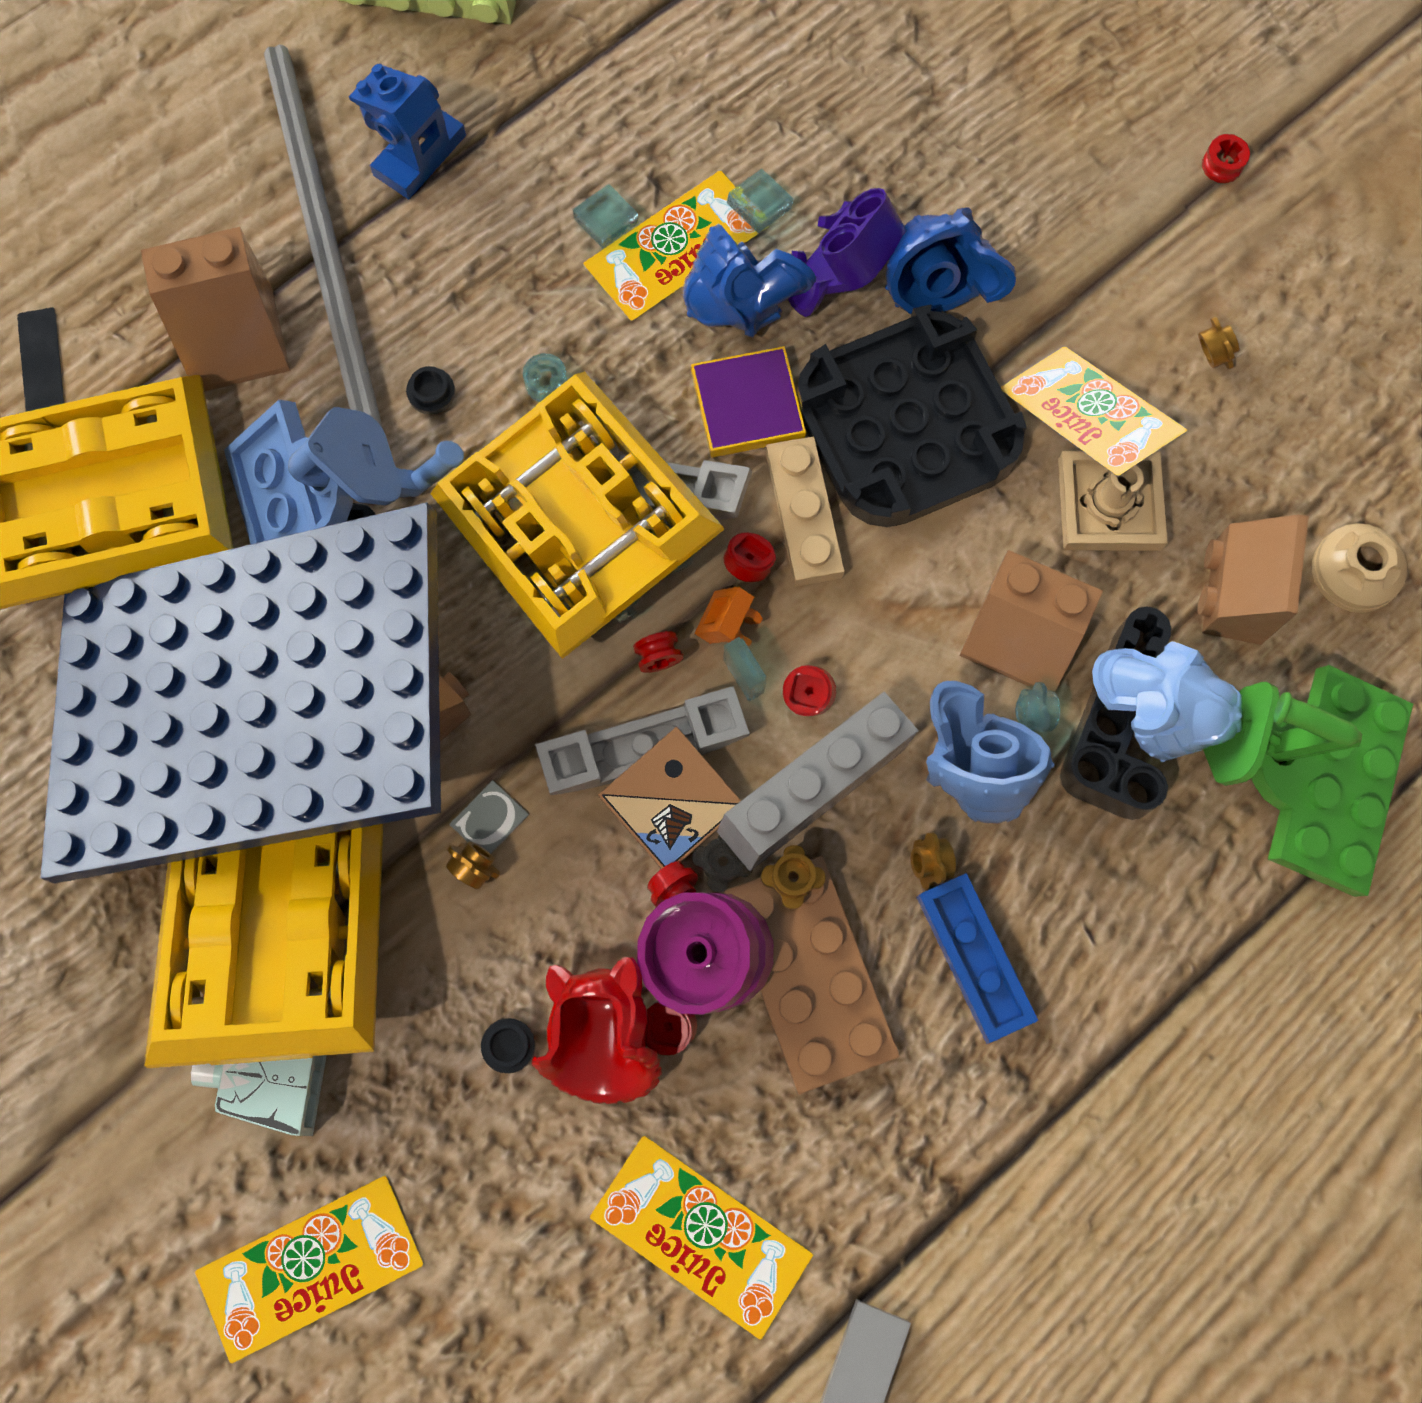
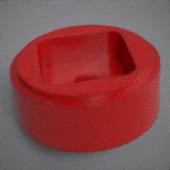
M744 532L731 538L723 560L726 569L737 579L745 582H759L769 575L776 560V553L771 543L764 537L755 533Z
M810 665L800 666L792 670L786 677L783 684V698L788 708L794 713L801 716H818L825 713L833 705L836 698V684L833 677L825 669Z
M658 1001L647 1009L648 1034L646 1045L650 1049L655 1050L660 1055L670 1056L680 1053L693 1041L697 1032L695 1014H680L660 1004Z

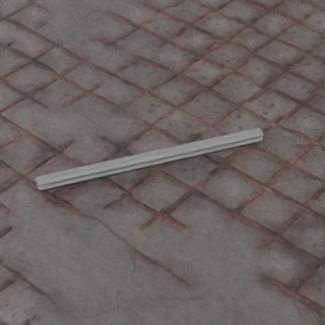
M279 44L276 47H268L264 52V57L349 407L352 410L367 413L382 427L291 56L289 55L288 48L284 45Z

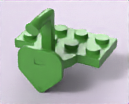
M1331 665L1316 668L1307 703L1292 698L1290 692H1284L1279 698L1278 688L1268 682H1260L1242 688L1239 691L1242 695V730L1225 743L1203 749L1215 781L1228 786L1252 779L1254 786L1263 799L1280 810L1268 860L1351 896H1368L1413 703Z

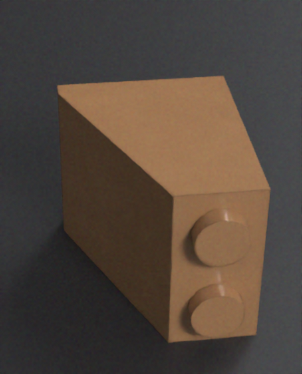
M241 227L141 250L148 290L187 376L200 375L204 392L291 371L272 287Z

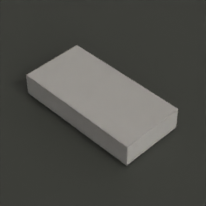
M856 1299L820 1403H884L911 1323Z

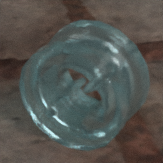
M542 353L534 355L526 362L523 368V379L527 393L537 402H541L567 381L564 363L552 354ZM550 371L552 376L550 378V385L540 386L541 372Z

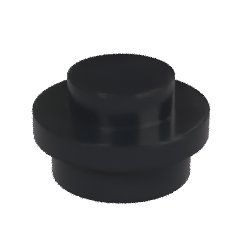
M425 366L416 370L410 377L406 387V394L411 406L418 412L429 415L445 411L452 404L456 392L450 375L444 370L433 366Z
M512 1018L501 1019L491 1024L485 1031L481 1041V1053L486 1064L493 1070L505 1074L516 1073L524 1069L531 1062L536 1048L535 1038L531 1029L523 1022Z

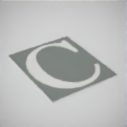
M492 780L449 825L467 842H474L491 854L529 814Z

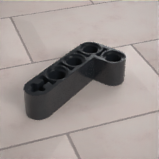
M1148 606L1138 608L1131 612L1118 628L1108 650L1119 648L1134 649L1141 631L1144 633L1143 641L1146 644L1139 652L1156 658L1164 651V646L1169 642L1172 630L1170 621L1157 608ZM1093 686L1061 767V784L1067 793L1079 800L1125 819H1140L1163 803L1168 792L1167 780L1163 773L1153 765L1125 754L1134 733L1131 722L1135 718L1136 711L1108 710L1099 699L1095 686ZM1097 716L1111 719L1116 725V735L1112 736L1102 732L1097 726ZM1080 761L1090 762L1096 767L1099 773L1098 782H1091L1082 777L1078 769ZM1128 782H1137L1144 787L1147 793V803L1137 802L1130 796L1127 788Z

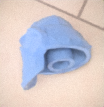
M1172 641L1164 646V651L1156 658L1144 655L1135 649L1119 648L1107 650L1099 655L1094 663L1092 670L1093 684L1099 699L1108 710L1136 711L1135 718L1131 722L1135 738L1141 749L1151 757L1160 759L1162 763L1166 760L1202 751V749L1209 746L1225 743L1242 730V695L1233 685L1220 679L1211 670L1198 650Z

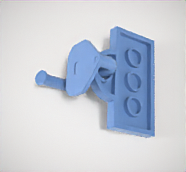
M278 400L224 449L250 544L346 522L353 505V499L361 503L389 505L399 497L419 496L453 468L461 465L464 460V452L458 444L452 441H442L437 445L435 454L415 471L396 468L384 430L367 413L333 407L326 413L309 438H307L296 403L285 400Z

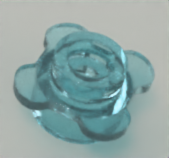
M1036 682L1031 690L1023 689L1016 702V719L1018 723L1025 725L1034 732L1053 731L1060 719V701L1054 691L1047 690L1043 682Z

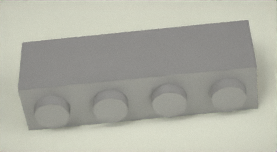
M884 691L727 811L722 818L717 833L751 872L901 754L919 730Z

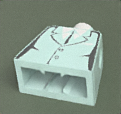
M327 1055L293 1060L225 1065H193L191 1083L193 1086L218 1089L215 1112L289 1135L313 1136Z

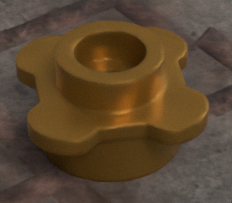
M1215 316L1210 319L1212 327L1198 333L1199 342L1212 368L1225 364L1227 369L1230 370L1234 368V353L1240 351L1239 343L1231 326L1221 327L1218 318Z
M934 832L926 833L925 840L918 839L914 841L910 858L911 867L914 875L920 879L923 889L930 890L934 887L935 882L942 884L945 880L953 878L956 870V859L954 850L947 839H938Z
M468 842L467 845L460 843L458 847L450 844L447 848L452 857L447 862L446 867L453 876L474 889H480L490 877L497 879L500 876L498 869L491 865L495 860L494 857L474 842Z
M790 845L784 849L783 856L775 865L764 867L761 879L766 887H773L781 895L782 904L786 908L798 909L803 905L804 897L812 889H820L824 885L826 876L822 868L814 867L812 861L805 856V851L802 847ZM791 872L798 874L799 878L796 882L789 880L788 875Z

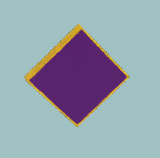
M785 346L691 364V374L711 458L764 448L767 444L805 438L806 430Z

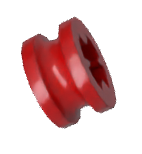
M1233 134L1217 136L1212 140L1202 159V168L1205 175L1217 183H1229L1239 178L1250 158L1248 144L1242 138ZM1223 154L1224 159L1228 155L1234 161L1232 164H1228V159H1226L1225 162H1222L1218 158V155Z
M675 632L655 633L640 639L633 645L635 654L642 657V660L638 663L641 672H658L675 666L683 660L682 651L674 647L678 642Z

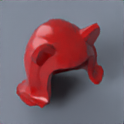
M634 957L622 958L612 969L598 968L579 975H573L560 965L549 966L546 975V989L554 1004L546 1030L548 1052L541 1057L534 1056L532 1066L538 1070L541 1076L551 1080V1084L561 1092L570 1096H576L583 1101H592L597 1104H617L619 1101L626 1103L651 1093V1090L657 1087L660 1082L659 1077L662 1075L658 1053L655 1050L646 1048L648 1011L644 998L641 995L642 975Z

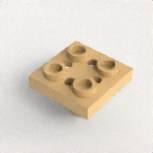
M1062 451L1058 458L1063 550L1162 551L1168 542L1160 451H1156L1120 476L1113 474L1084 451ZM1080 499H1084V503L1087 504V507H1084L1081 504ZM1134 502H1135L1136 504H1140V502H1141V507H1138V506L1133 507ZM1107 525H1110L1111 527H1117L1118 525L1119 528L1118 530L1113 531L1110 530L1107 527Z

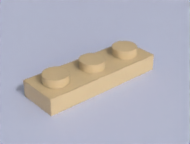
M814 436L767 444L766 457L794 587L842 579L844 567Z

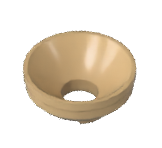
M1356 523L1336 529L1319 543L1312 558V575L1319 591L1329 602L1350 612L1366 613L1386 606L1397 596L1405 584L1407 562L1403 550L1390 534L1369 524ZM1367 546L1377 550L1383 559L1381 570L1370 571L1364 568L1357 559L1358 549Z

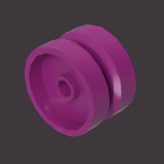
M683 892L666 899L646 918L638 937L637 964L640 968L645 987L660 1004L680 1014L704 1015L727 1011L748 1003L765 986L773 967L774 941L766 919L750 902L732 894Z

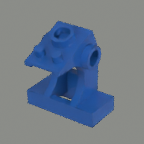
M376 64L372 67V72L364 80L357 83L356 89L349 95V100L377 119L374 122L375 129L389 142L386 148L370 164L373 176L409 200L466 137L464 124L441 110V106L437 101L439 93L427 78L421 75L415 77L382 64ZM420 136L425 139L421 145L418 140Z

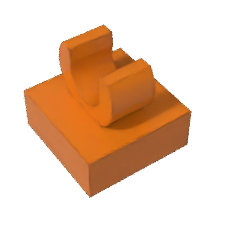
M739 586L714 591L694 634L709 644L728 642L734 647L750 646L752 640L741 633L740 627L743 620L753 625L760 624L763 619L758 611L750 608L754 596Z

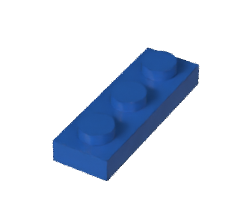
M967 873L919 894L916 898L986 1044L1039 1021Z

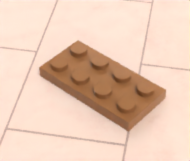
M823 855L813 858L811 861L814 867H820L825 872V883L820 889H812L804 897L803 905L798 909L786 908L782 904L781 895L773 887H766L761 878L724 891L725 894H732L750 902L766 919L774 941L773 967L765 986L760 990V994L797 1095L900 1057ZM791 872L788 875L791 882H796L799 878L795 872Z

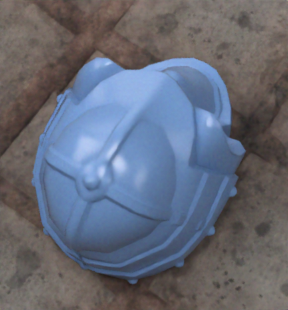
M944 681L934 688L930 699L931 718L939 741L935 746L933 754L927 757L926 763L929 774L926 780L933 787L941 786L943 791L954 797L961 809L975 822L1002 823L1018 818L1024 807L1035 796L1039 787L1043 785L1051 768L1055 766L1054 762H1052L1049 746L1039 734L1021 723L999 717L995 714L983 716L984 694L973 686L958 681Z

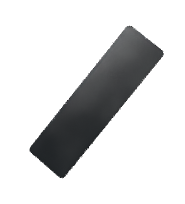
M51 307L19 313L17 321L26 412L63 404L64 396L55 309Z

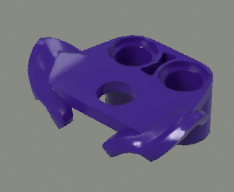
M873 188L864 191L853 201H844L840 210L835 214L819 216L818 227L829 229V231L808 260L804 251H792L791 255L808 265L817 278L816 283L809 291L788 298L791 306L800 315L807 317L813 314L819 307L825 294L853 291L864 287L877 276L890 259V256L894 253L907 230L884 189Z

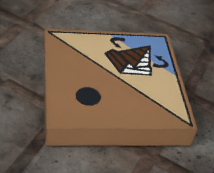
M677 726L597 795L661 869L670 863L681 862L718 829L724 814L741 801Z

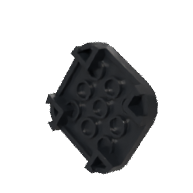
M931 304L913 308L911 318L830 351L827 345L824 344L810 354V360L800 373L797 398L805 430L809 437L814 436L818 456L843 504L853 516L869 525L888 528L906 524L987 490L1009 476L1022 453L1024 434L1027 429L1023 413L1021 411L1015 414L975 341L978 330L967 317L961 321L949 313L931 311Z

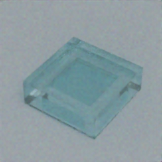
M760 169L728 193L727 204L757 233H760L792 208L794 198L763 169Z
M610 184L572 209L575 221L602 249L639 223L638 213Z
M738 637L725 644L723 661L747 700L751 701L762 695L765 689L766 675L743 638L740 639Z

